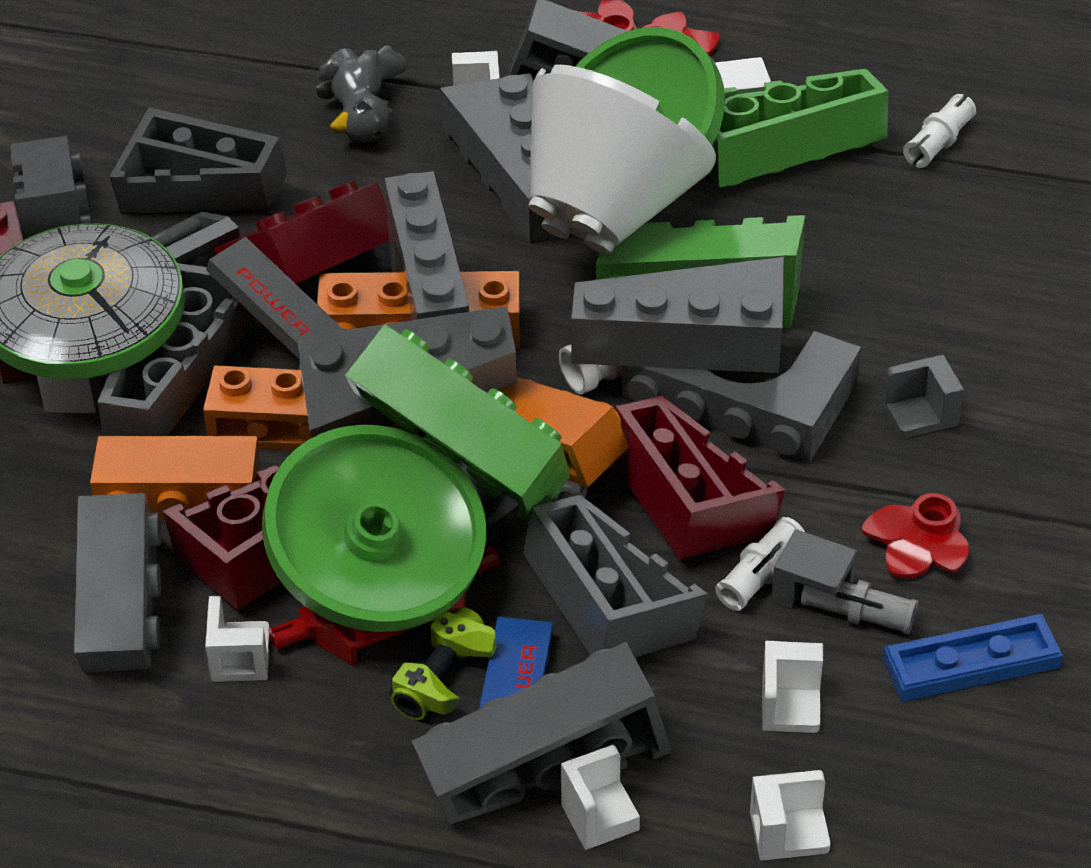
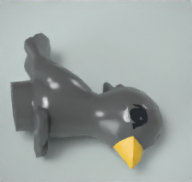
M385 45L379 52L376 50L363 51L359 57L353 50L348 48L341 49L331 55L327 62L320 66L319 73L317 74L319 80L330 81L320 83L315 88L318 98L328 100L335 97L343 106L341 114L330 124L329 128L337 133L346 134L351 140L359 144H371L381 139L389 125V117L393 110L388 108L389 102L387 100L383 101L377 95L383 80L405 71L406 59L400 53L394 52L392 47Z

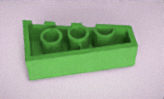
M867 69L809 76L806 78V85L801 86L782 83V80L765 82L764 91L737 94L736 87L724 88L725 107L723 119L712 145L716 153V161L708 176L719 188L734 186L751 178L768 173H778L788 167L809 161L822 160L832 154L852 148H862L869 143L886 139L888 136V90Z
M806 215L788 216L786 223L766 224L764 217L744 218L742 225L716 226L714 220H696L693 226L685 228H673L670 222L645 223L615 246L610 255L599 253L596 262V280L784 257L782 327L791 328L800 286Z
M385 324L345 375L353 392L404 431L415 434L418 429L426 433L422 438L424 441L437 446L456 464L460 461L467 464V473L479 483L478 487L491 497L496 499L498 495L500 496L504 492L515 500L520 510L517 516L529 524L532 507L552 502L571 476L562 444L559 442L562 438L561 435L541 419L535 418L530 423L515 412L517 409L516 404L502 392L491 388L486 393L471 383L474 379L471 373L456 361L447 358L443 364L428 353L430 350L428 344L413 332L404 329L399 334Z

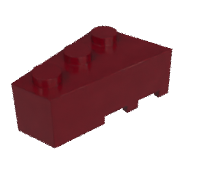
M352 180L328 190L331 199L322 202L320 195L292 206L295 212L294 215L286 217L284 212L281 211L255 222L258 230L213 249L217 255L246 237L296 284L389 241L386 202L378 182L358 188L356 181Z
M663 396L615 407L616 412L620 416L621 428L629 448L613 464L679 560L762 539L774 527L786 489L774 480L765 484L746 469L748 461L736 451L728 456L709 441L711 432Z

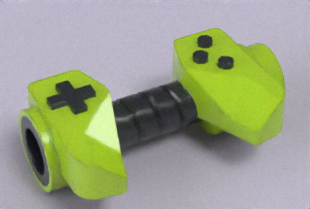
M459 607L454 613L446 611L438 616L430 626L431 645L435 649L424 664L406 662L397 671L392 679L389 695L391 696L392 704L401 714L410 719L422 720L429 710L440 714L452 712L460 704L459 697L448 690L440 681L455 658L460 659L467 656L492 657L497 647L495 630L484 625L481 617L473 610Z

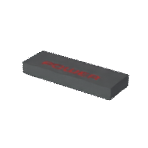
M246 237L209 259L206 271L298 359L300 358L297 337L344 330Z

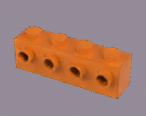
M519 271L460 272L469 304V312L508 306L515 349H520ZM404 272L319 274L317 305L344 330L411 320Z
M214 366L203 409L207 436H257L259 449L295 450L311 439L301 370ZM396 424L389 426L392 428L403 430Z

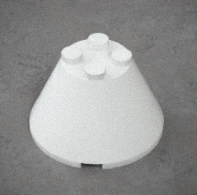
M554 65L551 73L544 74L546 70L541 68L533 81L528 207L536 214L545 218L541 226L549 233L563 239H568L571 233L584 239V243L591 249L601 254L610 255L615 246L708 175L715 164L716 153L707 138L684 117L680 119L678 125L656 111L660 101L626 83L575 66Z

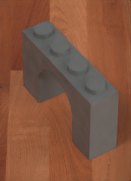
M434 171L384 178L390 266L392 272H404L411 320L469 312V304Z
M814 331L794 364L784 374L760 383L732 382L702 369L622 366V396L636 402L663 396L699 424L810 463L858 383L862 347Z

